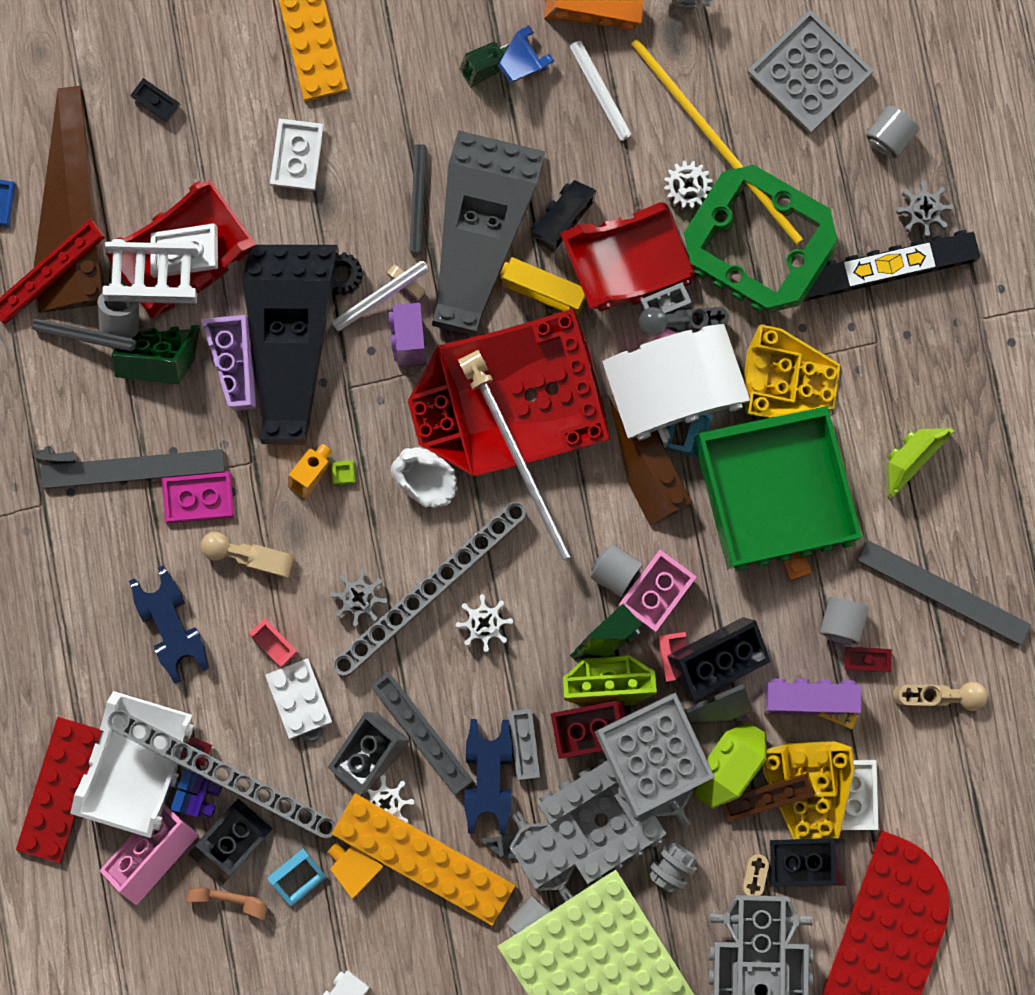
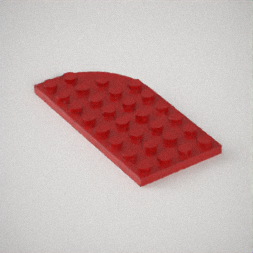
M880 831L821 995H922L948 921L949 895L944 877L936 863L924 850L914 843L888 832Z

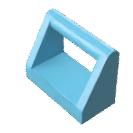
M710 413L698 416V420L691 422L684 446L671 444L677 423L667 426L670 439H667L668 446L665 449L698 458L694 437L698 433L709 430L713 416Z
M302 849L267 879L292 907L323 882L327 876L308 852ZM307 860L318 874L289 897L278 882Z

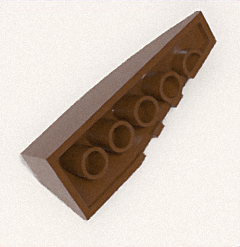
M613 393L608 395L628 483L649 525L651 526L691 506L692 501L655 431L650 433L651 437L643 440H638L637 437L628 438Z

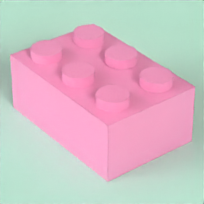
M659 550L619 603L618 608L624 603L642 625L655 634L697 576L662 550Z

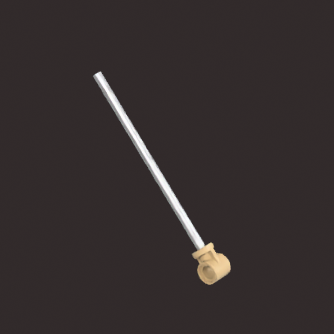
M477 350L458 359L467 379H473V382L470 384L472 389L481 390L562 561L570 558L571 556L488 386L493 379L491 375L485 374L488 368L480 351Z

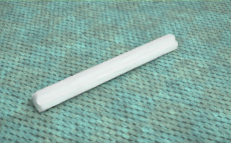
M581 41L574 42L570 49L619 140L624 141L631 136V132Z
M420 261L334 319L332 324L335 329L341 331L429 271L427 264L424 261Z

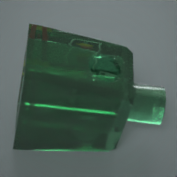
M491 42L465 54L460 71L470 88L502 71L498 64L508 48V44L499 48L496 42Z

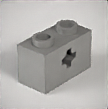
M682 282L641 299L640 309L643 312L647 308L656 307L665 314H673L676 310L691 309L692 302Z

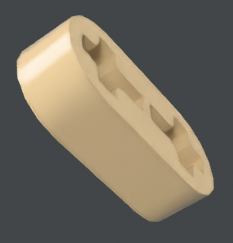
M394 264L386 272L392 280L404 273L402 269ZM416 281L403 288L416 300H419L426 292Z
M761 854L751 856L747 862L742 885L743 892L747 896H760L763 893L769 862ZM757 858H760L764 868H759L758 875H755V867L752 866V861H757ZM753 877H756V885L759 886V891H754V894H750L747 884H752Z

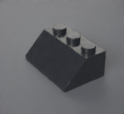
M576 180L571 184L567 183L559 194L562 196L557 202L553 200L545 211L548 213L543 219L539 217L533 224L532 237L554 253L563 242L560 233L575 227L595 202V189Z

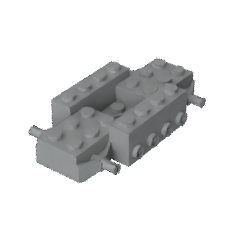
M604 757L598 761L600 766L593 770L588 767L578 774L580 778L573 783L569 779L559 786L560 791L554 795L550 791L539 798L541 803L537 806L548 823L529 824L525 821L520 811L516 814L521 821L518 820L515 814L511 817H513L518 825L519 831L509 848L536 891L557 890L566 902L568 898L565 893L569 899L573 897L566 887V883L575 867L586 884L590 882L594 884L604 877L603 874L611 870L613 872L624 866L623 861L631 858L633 861L644 854L642 849L648 845L653 848L663 842L661 837L666 835V832L656 817L674 816L683 828L690 825L691 822L688 820L683 809L690 799L693 789L639 816L633 817L609 762ZM599 813L605 814L608 818L607 824L603 827L597 826L594 821L595 816Z
M735 895L726 913L709 914L710 918H719L709 919V923H723L726 925L734 942L712 941V947H709V961H712V970H709L708 983L712 985L711 994L708 995H755L754 989L758 984H764L767 987L766 995H808V987H812L813 975L809 973V963L813 962V950L809 949V944L788 942L797 926L813 925V921H804L813 920V916H799V914H796L787 896Z

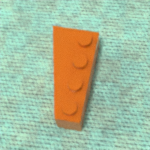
M546 0L544 19L620 27L623 30H633L641 24L644 0Z

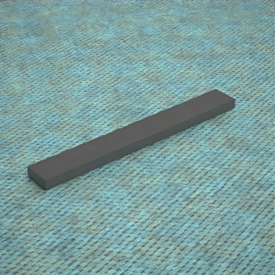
M223 449L41 466L43 489L225 472Z
M869 540L857 560L1018 645H1022L1031 627V624Z

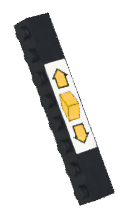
M961 230L953 233L954 236L946 238L945 235L933 237L930 242L924 243L923 240L911 242L910 246L904 248L901 245H896L888 248L889 251L880 253V250H874L866 253L867 256L858 258V255L846 257L843 262L836 263V260L828 261L803 302L977 262L980 259V253L974 231L967 233V230Z

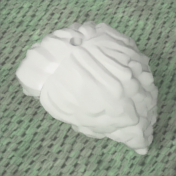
M420 447L406 448L391 465V473L398 487L425 508L447 506L451 503V499L455 497V491L458 490L455 469L435 453Z

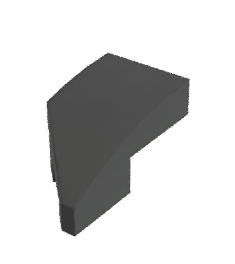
M51 446L44 447L45 449L34 451V458L55 464L78 462L77 454L74 451L54 454Z
M517 834L482 839L486 846L503 859L515 858L509 847Z

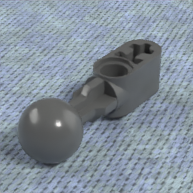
M650 307L640 314L638 324L644 334L658 336L666 328L671 327L678 331L702 330L701 328L706 326L726 325L729 321V314L722 307L676 310L673 314H665L659 308ZM693 314L697 318L696 324H694L692 321ZM716 316V320H708V317Z

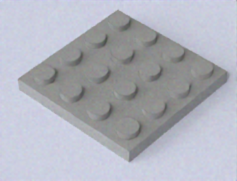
M810 9L747 70V73L811 134L874 70Z
M676 693L670 694L595 731L633 817L639 816L714 778Z

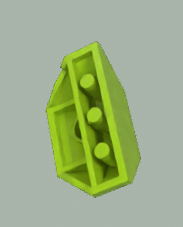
M952 428L919 429L915 434L911 431L902 440L905 445L900 450L895 448L888 455L887 458L890 461L886 464L887 497L890 500L955 432Z
M631 656L583 659L568 674L563 676L564 700L583 707L612 701H623L624 706L635 705L657 694L655 671L647 668Z
M749 722L726 731L706 759L714 778L698 785L695 797L712 809L739 798L766 761L767 734Z

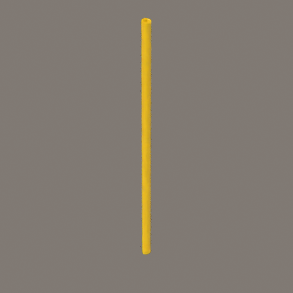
M638 39L634 40L631 43L633 48L732 168L743 167ZM744 181L796 245L802 243L804 239L785 216L773 206L771 199L766 193Z

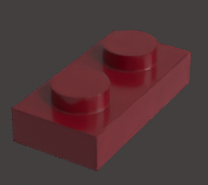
M845 647L844 670L890 673L892 649Z

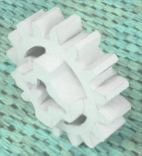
M683 161L682 167L674 164L675 171L668 170L667 174L669 177L664 179V183L668 185L664 187V192H670L667 195V200L674 199L673 206L680 203L681 210H684L686 205H689L690 210H693L694 204H697L699 207L702 205V200H705L707 197L706 193H709L712 189L708 186L712 184V179L706 178L709 175V171L702 172V164L697 168L695 167V161H692L691 165H687L686 161ZM699 177L702 180L703 189L698 185L697 180ZM673 182H675V185L678 186L677 193L673 188ZM688 182H691V183H692V186H691V187H688L687 189L684 188V185H685V184H688ZM685 197H694L693 199H685Z

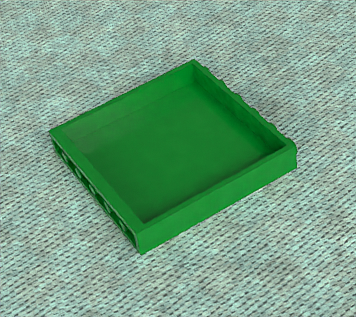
M828 406L701 432L694 437L727 570L735 568V572L749 569L748 565L752 564L761 567L769 565L770 560L778 559V562L791 560V556L797 554L800 555V558L813 555V551L821 549V553L835 550L834 546L837 545L847 548L856 545L855 541L862 538Z

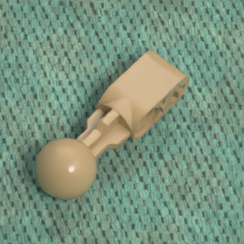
M220 532L206 534L200 544L202 554L209 560L218 561L227 556L236 559L237 563L247 565L246 567L283 578L289 577L294 560V555L267 547L244 543L241 545L231 544L228 538Z
M968 682L960 689H950L945 685L908 684L897 686L893 691V699L897 704L906 706H948L950 703H960L966 710L977 711L985 706L988 694L984 686L977 682ZM927 689L932 692V699L929 702L924 698V693ZM902 693H915V697L905 698L902 697Z

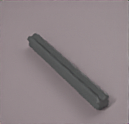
M416 144L414 148L410 231L411 254L422 253L427 146L424 144Z
M35 319L32 325V329L36 332L129 352L134 351L136 341L131 338L42 319Z

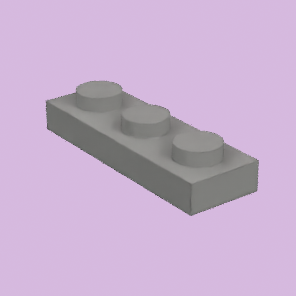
M532 709L509 711L517 780L540 778Z

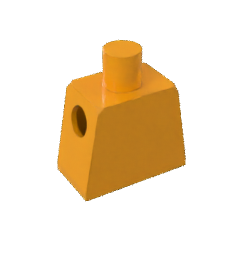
M321 444L316 452L309 449L290 472L287 487L307 499L327 471L329 462L327 458L332 453V450L324 444Z
M336 842L327 851L336 861L330 870L352 899L384 867L381 863L353 846L345 851Z

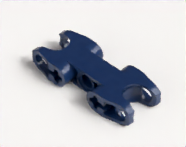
M163 565L158 568L161 585L157 591L153 593L144 592L135 578L129 582L134 604L141 620L144 623L154 619L163 642L154 645L155 652L174 684L181 682L178 664L184 657H194L203 671L210 669L205 645L197 628L194 627L185 631L176 608L186 603L179 586L174 582Z
M471 719L469 734L466 740V763L477 764V788L465 789L464 810L467 818L468 833L475 834L477 817L482 813L489 812L498 818L500 834H506L507 822L511 812V790H500V764H512V740L509 731V720H502L500 735L495 740L487 741L483 740L479 735L477 719Z

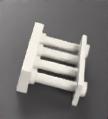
M121 239L105 242L107 252L113 253L112 283L109 286H103L105 301L197 304L196 289L190 286L191 255H199L197 244L191 241H182L180 244L132 243ZM122 253L136 254L135 284L132 287L121 284ZM145 254H159L158 284L155 287H146L144 285ZM168 255H182L181 284L178 288H169L167 285Z

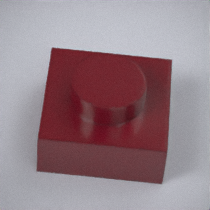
M193 736L190 737L188 745L208 755L213 746ZM185 749V751H184V753H183V756H182V758H184V759H185L186 756H187V751H186V749ZM198 758L195 763L204 766L206 759Z

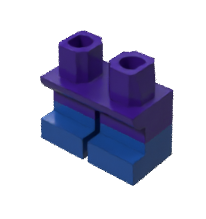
M184 768L178 788L196 793L198 796L177 790L170 810L199 818L200 816L213 817L216 806L206 803V796L208 793L219 797L222 787Z

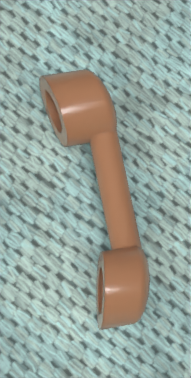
M205 887L192 888L187 892L185 902L200 903L209 902V899L242 904L244 905L242 912L265 920L267 905L259 898Z

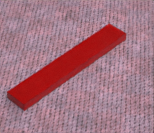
M89 219L0 297V321L3 324H7L106 238L93 220Z

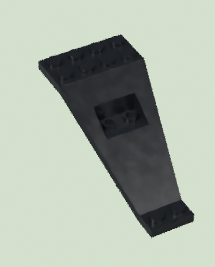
M257 244L248 253L242 281L263 416L260 434L261 444L306 445L339 254L338 245Z

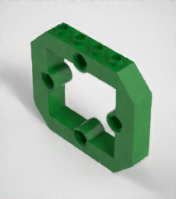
M754 164L722 172L684 231L690 263L696 275L703 279L706 276L709 277L718 288L724 290L726 287L732 291L731 295L738 300L743 301L746 299L751 302L750 306L759 312L765 310L768 313L800 306L839 245L830 208ZM744 181L765 192L772 200L773 206L784 216L794 213L818 227L804 250L795 249L787 255L786 264L790 272L777 293L747 276L741 266H730L705 251L717 231L726 232L733 227L734 217L731 208L745 186H747ZM782 199L790 200L789 204L785 207L778 205ZM719 215H727L726 221L721 223L716 221ZM796 259L804 260V264L800 267L792 265ZM735 274L742 276L741 280L737 283L730 281L731 277Z

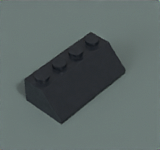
M745 617L667 655L674 677L692 701H696L771 662L756 620Z

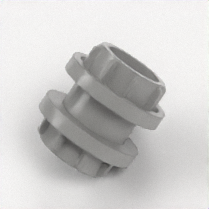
M671 843L668 847L663 846L660 853L664 858L661 862L653 861L650 866L652 869L650 877L657 885L668 892L674 893L679 888L684 889L687 882L683 879L686 873L694 875L696 872L695 864L697 863V858L689 850L677 843Z

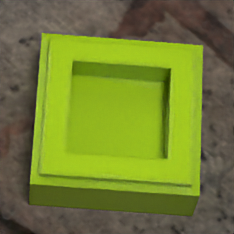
M354 460L331 462L332 485L356 484Z

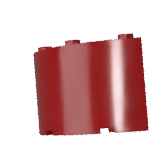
M211 180L203 183L200 181L190 186V191L167 212L157 214L152 219L153 222L125 238H117L125 242L151 243V233L215 224L218 227V269L190 273V286L196 289L197 294L229 271L227 267L229 264L236 260L240 262L257 245ZM107 252L106 255L113 264V253ZM122 253L121 276L127 285L132 287L135 284L136 254ZM145 254L144 285L146 287H155L158 284V278L151 276V254ZM181 274L167 276L169 288H178L181 284ZM140 302L152 319L175 308V303Z
M659 202L634 212V218L622 221L621 217L603 222L598 228H596L595 224H579L560 233L590 309H598L599 312H602L611 307L630 302L633 305H637L645 297L682 282L684 287L692 284L691 280L697 278L667 203Z

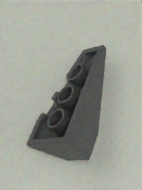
M743 684L722 692L709 700L699 702L688 709H683L690 724L724 722L733 719L737 723L749 718L747 713L752 711Z

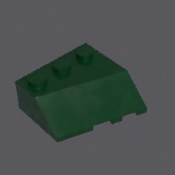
M191 325V329L179 330V326L170 327V330L159 332L156 328L139 329V332L131 338L136 341L134 351L129 352L115 349L111 354L115 377L127 380L136 379L147 382H162L171 385L179 384L195 360L200 326Z
M623 603L596 627L570 656L572 659L610 657L625 642L630 644L639 636L642 623Z

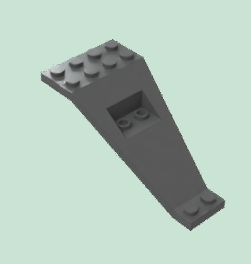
M458 130L448 164L438 299L432 326L476 336L483 312L535 192L545 151Z

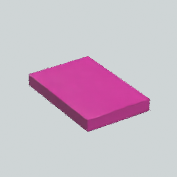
M231 472L162 478L166 524L234 518Z

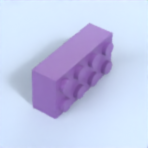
M420 303L392 305L393 312H389V323L394 361L399 362V367L426 365Z
M772 679V681L764 686V714L818 716L816 714L826 712L827 715L851 713V716H857L861 713V685H855V681L844 680L839 684H832V680H818L816 684H809L807 679H796L793 683H786V679Z

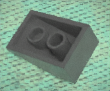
M365 712L328 768L358 795L363 796L399 758L410 740L378 712Z

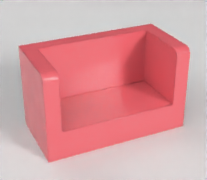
M266 618L249 633L281 668H284L298 654L295 648Z
M686 632L662 635L657 638L665 683L677 681L667 655L687 646Z

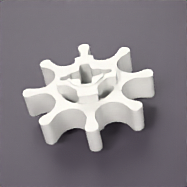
M481 594V605L478 609L473 610L466 603L462 604V609L466 610L470 616L465 623L457 622L456 628L466 627L470 630L471 636L464 642L465 646H469L474 639H480L484 642L483 651L487 653L489 651L487 645L489 639L496 637L503 644L507 642V639L500 635L499 628L504 624L512 625L513 619L503 620L498 616V610L504 606L503 601H499L495 608H488L484 603L485 595ZM491 615L488 622L490 627H483L477 632L480 627L479 620H486ZM494 619L497 621V626L493 624ZM472 621H475L474 628H472Z
M382 775L380 777L382 782L381 788L376 791L370 788L367 790L370 794L369 801L372 803L375 801L376 805L381 807L380 800H387L393 795L389 803L391 808L389 810L385 808V810L408 823V819L404 818L400 811L402 806L406 804L413 805L414 800L405 801L400 798L399 791L405 786V782L401 781L397 788L389 789L385 783L386 776ZM381 792H389L386 795L380 794ZM395 799L398 800V807H395Z

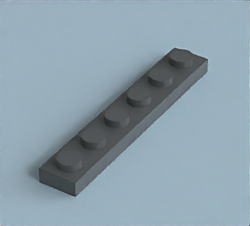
M389 671L371 684L377 695L455 795L473 781Z

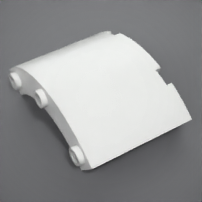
M724 324L706 326L696 333L688 330L640 345L641 349L630 353L624 351L602 361L628 438L637 437L638 440H643L651 437L650 433L684 420L686 423L698 420V416L729 409L730 412L742 409V404L750 401Z
M113 691L106 703L100 730L104 732L101 733L98 744L95 743L89 760V771L87 775H83L79 787L74 794L70 814L151 838L154 830H159L163 818L161 813L171 787L175 788L178 782L179 774H176L178 764L115 733L108 727L107 720L112 712L121 710L185 743L186 738L191 737L194 725L190 724L192 715ZM115 715L112 718V724L117 728H121L125 724V719L121 715ZM135 726L133 728V735L136 738L140 739L145 736L144 727ZM157 736L154 739V746L157 749H164L166 746L165 738ZM177 747L174 752L175 757L179 760L181 759L183 747Z

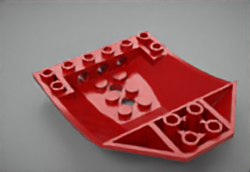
M574 308L495 332L438 345L407 401L420 446L473 476L516 467L517 465L481 390L472 389L470 384L473 382V379H467L458 359L479 350L488 368L485 374L491 375L493 379L488 386L526 464L610 440L602 393L591 353ZM551 383H557L559 386V390L555 395L548 393V386ZM529 389L537 391V398L532 402L527 401L525 397Z

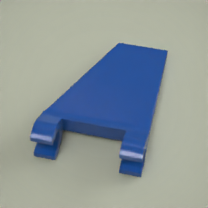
M529 25L514 35L498 64L510 83L535 72L545 71L549 68L548 65L554 62L550 54L539 59L528 44V36L534 34Z

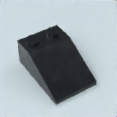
M238 798L198 841L188 855L223 885L273 828Z
M845 839L770 840L771 887L846 886Z

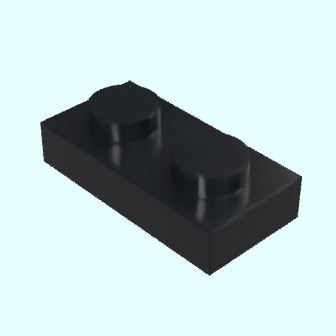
M144 78L130 95L133 100L167 123L180 106L178 101Z

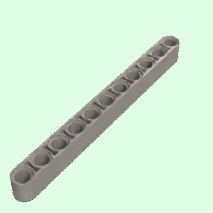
M512 502L344 650L334 660V669L337 674L343 677L353 674L517 528L526 516L524 506L518 502ZM513 508H518L521 510L522 516L518 519H512L509 511ZM496 523H501L504 525L505 531L502 534H495L492 531V526ZM484 538L487 540L488 546L485 549H478L475 546L477 539ZM462 553H466L471 557V561L466 565L458 561V557ZM446 568L454 572V576L450 580H445L441 577V572ZM431 583L437 587L435 594L427 595L424 592V587L427 584ZM410 599H417L420 605L418 609L412 611L407 608V602ZM394 614L402 616L403 620L398 626L390 624V617ZM377 629H382L385 632V638L381 641H375L372 637L373 632ZM363 644L368 647V652L365 656L356 655L355 650L358 645ZM342 660H348L351 663L350 669L346 672L338 669V664Z
M114 711L108 717V727L115 733L319 838H330L333 836L331 833L336 823L326 815L124 711ZM115 715H121L125 719L123 727L117 728L112 724V718ZM135 726L144 727L146 733L143 738L139 739L133 735V728ZM157 736L165 738L166 746L164 749H157L154 746V739ZM177 747L186 749L187 756L184 760H179L175 757L174 752ZM198 758H204L207 761L208 765L204 771L198 770L195 766ZM223 768L227 770L228 778L226 781L222 782L217 779L216 772L218 769ZM240 779H245L249 784L245 792H240L237 788V782ZM262 789L269 793V799L265 803L260 802L257 797L258 792ZM282 800H286L290 805L289 811L285 814L281 813L278 809V804ZM302 811H307L310 815V820L306 824L301 823L299 820V814ZM323 821L328 822L331 828L330 832L326 835L322 834L319 830V826Z

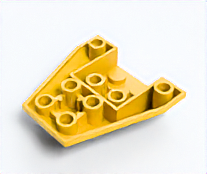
M759 325L746 355L743 381L750 401L744 403L746 413L764 418H772L828 406V409H834L840 364L783 329Z
M832 741L788 743L766 749V761L762 766L763 774L768 784L809 773L816 793L814 797L779 807L793 839L839 838L855 770L852 747Z

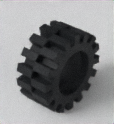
M342 252V254H338L336 268L339 266L348 267L351 271V276L345 282H339L334 278L332 291L336 295L342 294L344 296L346 293H354L353 290L359 288V284L362 283L363 271L357 258L355 259L353 255H347L346 252Z

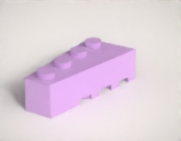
M246 315L201 319L228 407L234 411L256 409L254 359L248 317Z

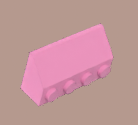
M166 804L161 813V817H163L159 830H154L151 838L132 833L99 870L119 893L136 906L199 836L173 810H170L171 808Z

